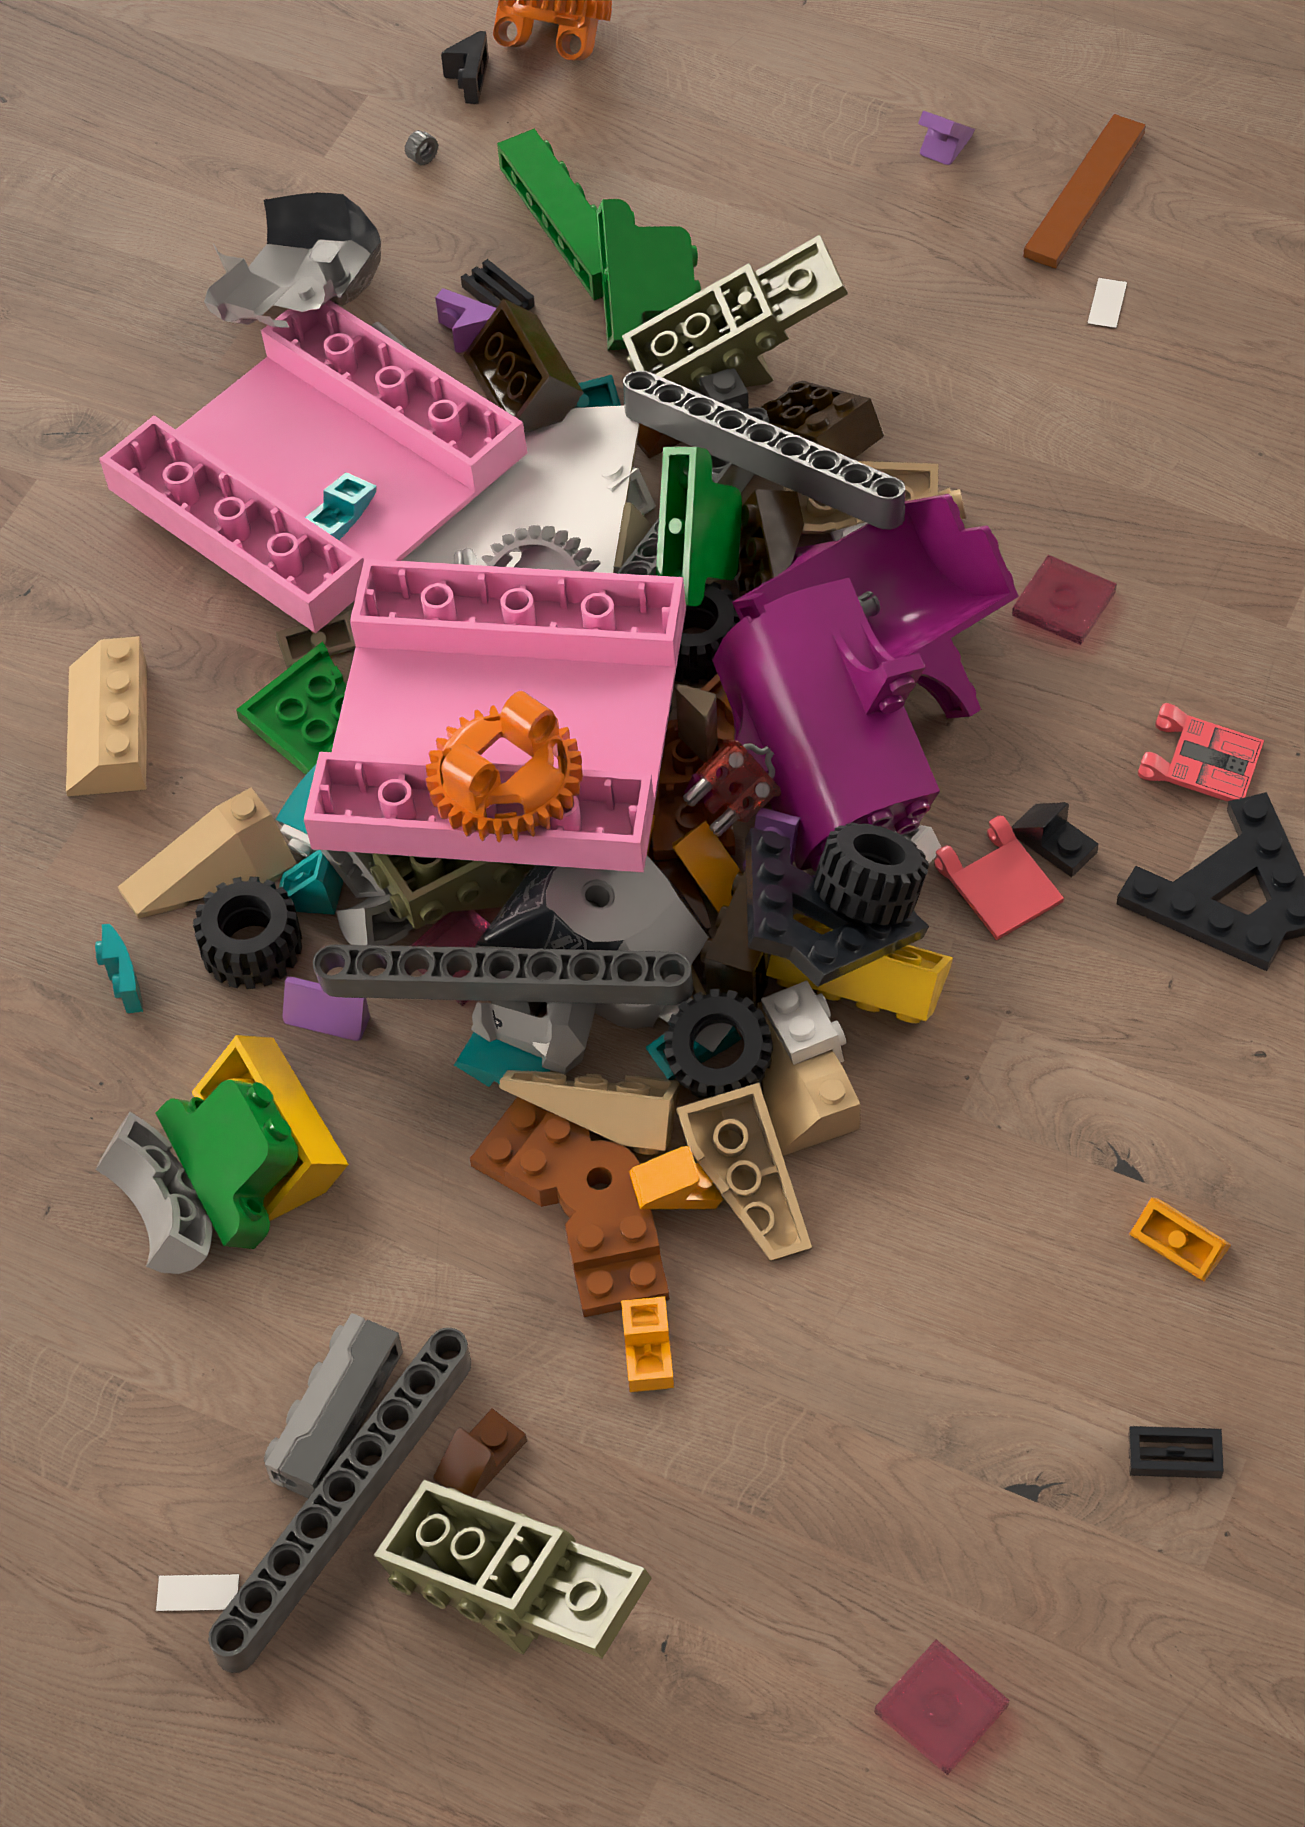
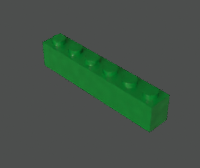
M535 128L498 142L500 170L594 301L602 298L603 287L597 207L594 204L590 205L581 185L578 182L574 183L565 163L556 159L549 141L543 140Z

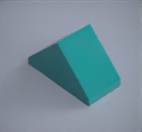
M317 850L284 872L279 888L285 889L288 897L292 898L296 912L335 915L344 881L321 850Z

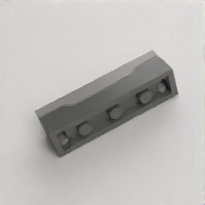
M353 1313L350 1314L344 1326L339 1325L335 1329L330 1340L329 1353L323 1363L318 1362L312 1369L306 1393L302 1400L297 1399L292 1404L286 1418L287 1426L280 1438L275 1437L270 1442L265 1452L264 1462L271 1482L282 1487L285 1486L288 1490L306 1498L311 1496L357 1435L403 1353L398 1332L368 1319L365 1320L363 1317Z

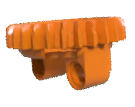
M498 0L493 36L495 41L504 47H521L526 44L532 34L534 20L559 24L556 39L558 53L567 60H584L593 51L598 20L610 21L612 0ZM513 22L517 27V36L511 41L507 36V28ZM577 35L581 41V48L574 54L570 49V41Z
M522 690L515 692L509 697L500 714H498V710L493 705L490 707L489 716L484 717L477 709L474 710L475 718L471 721L460 717V728L457 730L448 726L446 728L448 739L437 737L436 745L438 750L429 751L431 763L426 764L425 768L428 776L426 783L432 804L438 808L442 819L449 818L452 829L462 826L466 837L470 836L475 830L479 832L482 842L489 834H495L499 843L503 835L512 834L516 842L519 839L520 832L528 831L534 837L536 826L541 825L547 830L550 829V817L562 820L563 808H573V796L580 794V782L583 781L581 751H577L576 738L570 739L568 727L559 729L558 718L551 709ZM499 738L507 739L532 757L503 784L501 783L499 770L496 769L494 764L481 756ZM554 756L558 760V769L553 767ZM515 802L522 804L524 808V815L517 816V812L495 813L494 818H487L486 808L493 804Z

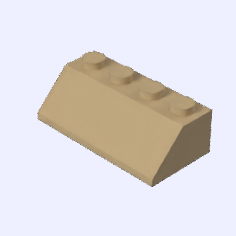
M139 636L100 640L69 666L67 796L146 790L147 662Z

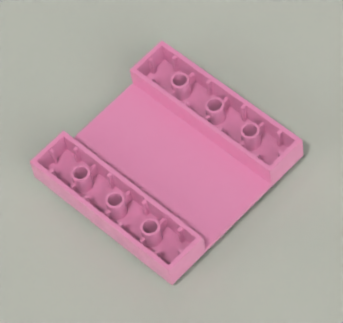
M328 300L319 309H311L304 312L287 309L275 320L287 321L289 327L280 328L267 325L263 328L261 333L267 357L176 430L156 416H152L99 459L110 491L315 634L355 601L364 559L403 560L527 454L522 421L331 300ZM347 472L376 485L377 492L356 523L338 540L305 517L324 502L323 490Z
M364 559L350 619L356 648L332 752H319L304 816L311 849L644 872L686 611L683 577ZM522 690L551 709L558 718L559 729L568 727L570 739L576 738L577 751H581L583 781L580 782V794L573 796V808H563L562 820L550 817V829L547 830L541 825L536 826L534 837L528 831L520 832L519 839L516 842L512 834L503 835L499 843L495 834H489L482 842L477 830L466 837L462 826L452 829L449 818L442 819L438 808L432 804L426 783L428 776L425 768L426 764L431 763L429 751L438 750L436 745L437 737L448 739L446 732L448 726L457 730L460 728V717L471 721L475 718L474 710L477 709L484 717L489 716L490 707L495 705L498 714H500L509 697L515 692ZM499 738L481 755L499 770L502 784L532 758L505 738ZM554 756L553 767L558 769V760ZM515 802L493 804L486 808L487 818H494L495 813L517 812V816L524 815V808L522 804Z

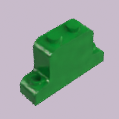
M602 199L596 213L608 351L627 349L622 337L624 334L701 291L699 280L694 279V267L697 266L698 251L696 245H692L690 234L686 229L680 226L639 227L635 225L634 212L625 201L621 199Z
M663 447L655 576L683 577L686 606H699L704 597L706 580H733L737 574L742 496L736 487L713 482L712 459L707 449L701 447Z
M225 1080L218 1085L205 1101L199 1097H193L190 1101L171 1098L156 1112L223 1246L255 1249L264 1240L270 1228L269 1215L263 1203L264 1198L293 1168L298 1158V1147L291 1135L289 1124L278 1111L271 1091L265 1085L258 1082L247 1083Z

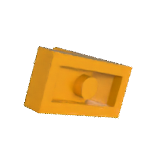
M682 1146L637 1165L629 1172L640 1209H716L723 1201L721 1193L700 1164L695 1163L689 1146Z

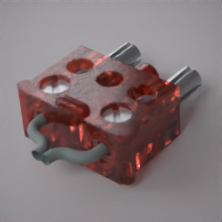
M723 740V747L695 773L701 780L683 796L684 801L693 807L711 791L714 795L704 804L708 811L715 814L723 805L727 810L710 825L711 831L716 836H721L736 820L747 823L774 796L779 797L781 795V788L773 780L775 768L771 763V758L774 753L767 746L760 749L750 743L742 745L740 741ZM747 750H752L759 755L766 754L765 764L769 774ZM720 767L721 773L717 777L716 770ZM733 782L734 789L732 792H730L729 787L730 784ZM744 798L747 799V804L745 807H743L742 804Z

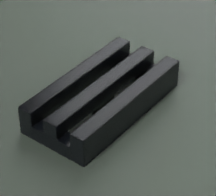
M488 259L482 262L483 268L480 269L477 266L473 268L471 276L467 274L461 276L462 288L481 303L497 308L504 298L528 311L535 306L534 296ZM479 282H482L491 291H493V295L490 292H488L485 288H483L479 284Z
M1129 1427L1130 1476L1222 1479L1224 1472L1222 1429ZM1139 1442L1212 1444V1449H1192L1179 1446H1168L1167 1448L1140 1447ZM1140 1459L1186 1460V1461H1213V1462L1151 1461V1460H1140Z

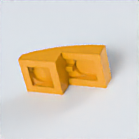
M665 1296L622 1300L629 1391L639 1392L674 1388Z

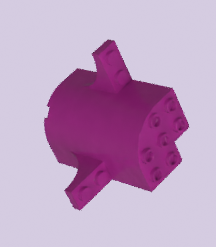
M943 494L905 501V521L897 528L881 529L867 523L838 541L797 547L790 567L732 602L740 621L746 616L755 619L766 612L764 605L776 599L809 587L850 578L857 597L870 591L873 593L872 597L876 596L880 602V613L867 618L882 647L895 659L920 653L925 669L917 683L936 699L948 719L971 717L982 710L976 698V690L969 681L961 663V655L951 638L1018 598L1019 595L1014 586L1013 576L1005 565L999 550L998 541L994 534H992L991 529L988 526L965 529L960 517L959 507L950 494Z
M850 578L802 589L764 605L766 612L755 619L746 616L726 634L713 659L714 666L733 712L735 727L733 745L738 749L748 743L754 744L760 749L767 746L774 753L771 763L775 768V775L772 781L769 782L772 789L768 794V798L773 811L800 817L794 862L796 867L802 871L810 868L815 872L817 871L828 835L840 825L846 826L849 823H865L881 826L893 832L896 831L901 835L907 834L920 826V821L931 809L930 806L940 792L904 707L906 699L925 669L920 653L895 659L882 647L869 625ZM746 750L743 753L746 757L743 764L731 772L714 790L711 789L696 804L704 803L706 806L717 804L729 795L742 793L758 776L766 778L769 774L765 764L766 754L759 755L752 750ZM717 766L714 769V776L719 779L723 775V770L720 766ZM708 769L692 775L684 791L685 794L702 779L701 776Z

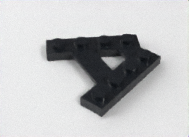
M1267 792L1228 801L1227 812L1238 835L1237 838L1173 882L1135 866L1119 892L1116 904L1264 971H1268L1284 941L1305 936V876ZM1254 875L1267 901L1249 915L1217 902Z
M750 828L745 838L749 949L789 959L819 987L914 943L925 936L929 925L915 911L912 912L908 919H903L901 923H889L888 925L865 923L837 912L830 907V904L824 902L819 897L820 893L814 887V877L791 865L790 838L781 836L773 831ZM793 908L833 930L821 935L794 920Z

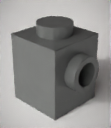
M735 368L726 369L700 378V392L702 395L739 411L749 409L748 391Z

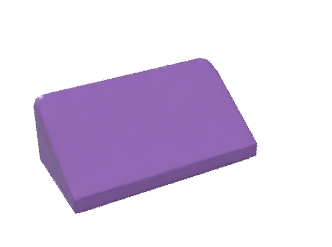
M291 976L286 978L283 1003V1021L285 1024L354 1041L362 1039L370 1019L366 998L332 997L322 990L319 983Z

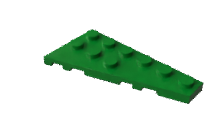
M322 641L236 709L237 716L241 722L306 775L317 764L319 752H332L347 685Z

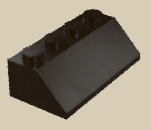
M504 298L463 354L487 399L522 421L524 433L562 422L570 410L577 405L579 398L584 393L538 316Z

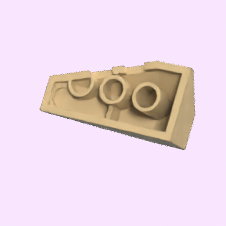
M858 461L903 481L905 484V501L938 495V464ZM783 486V491H793ZM798 493L804 521L802 534H825L865 523L862 520Z
M251 787L212 809L120 884L118 889L139 919L184 908L189 901L201 899L209 891L212 893L217 892V885L223 882L226 885L232 884L234 878L241 877L242 881H249L250 876L259 877L260 883H264L267 879L275 882L282 877L284 872L297 863L272 814Z
M759 1002L758 1010L760 1009L765 1016L773 1042L772 1062L770 1068L766 1069L764 1073L765 1078L762 1080L763 1097L782 1156L859 1130L860 1102L833 1050L793 1065L763 1010L762 1002Z
M508 1070L500 1079L499 1088L616 1143L634 1147L633 1150L637 1153L653 1155L658 1154L659 1150L665 1151L671 1141L681 1084L676 1080L625 1075V1081L608 1083V1080L603 1079L600 1074H586V1076L576 1077L574 1081H566V1075L558 1072Z
M756 1083L676 1108L687 1145L690 1147L692 1155L767 1258L773 1261L812 1249L760 1084Z

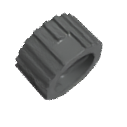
M417 130L408 137L405 144V154L419 165L429 164L437 154L438 141L427 132Z

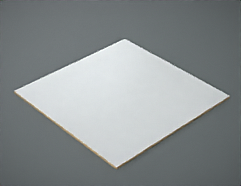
M624 406L573 408L562 422L526 432L527 454L401 561L455 564V552L470 548L476 555L477 565L487 566L481 557L484 555L495 556L490 545L494 543L503 545L502 536L512 534L515 537V529L526 528L528 531L529 526L540 525L541 530L545 526H554L555 534L558 530H567L568 540L573 537L581 538L578 550L590 547L592 551L587 560H599L601 563L594 572L614 573L623 507L627 502L630 476L613 492L606 487L631 473L640 423L626 416ZM619 464L622 465L623 472L617 479L607 480L602 477L603 473L610 474L618 469ZM510 552L509 554L513 556V559L506 567H514L521 558V552Z

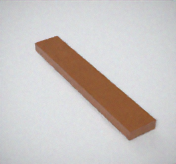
M1117 114L1112 116L1024 247V258L1055 269L1057 268L1144 136L1145 124Z

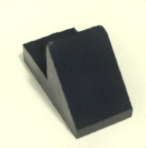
M478 31L441 53L444 77L458 79V88L464 90L465 103L479 104L489 59L486 31Z
M1039 803L1033 805L1011 826L1016 838L1072 878L1098 853L1099 843L1067 821L1068 803Z

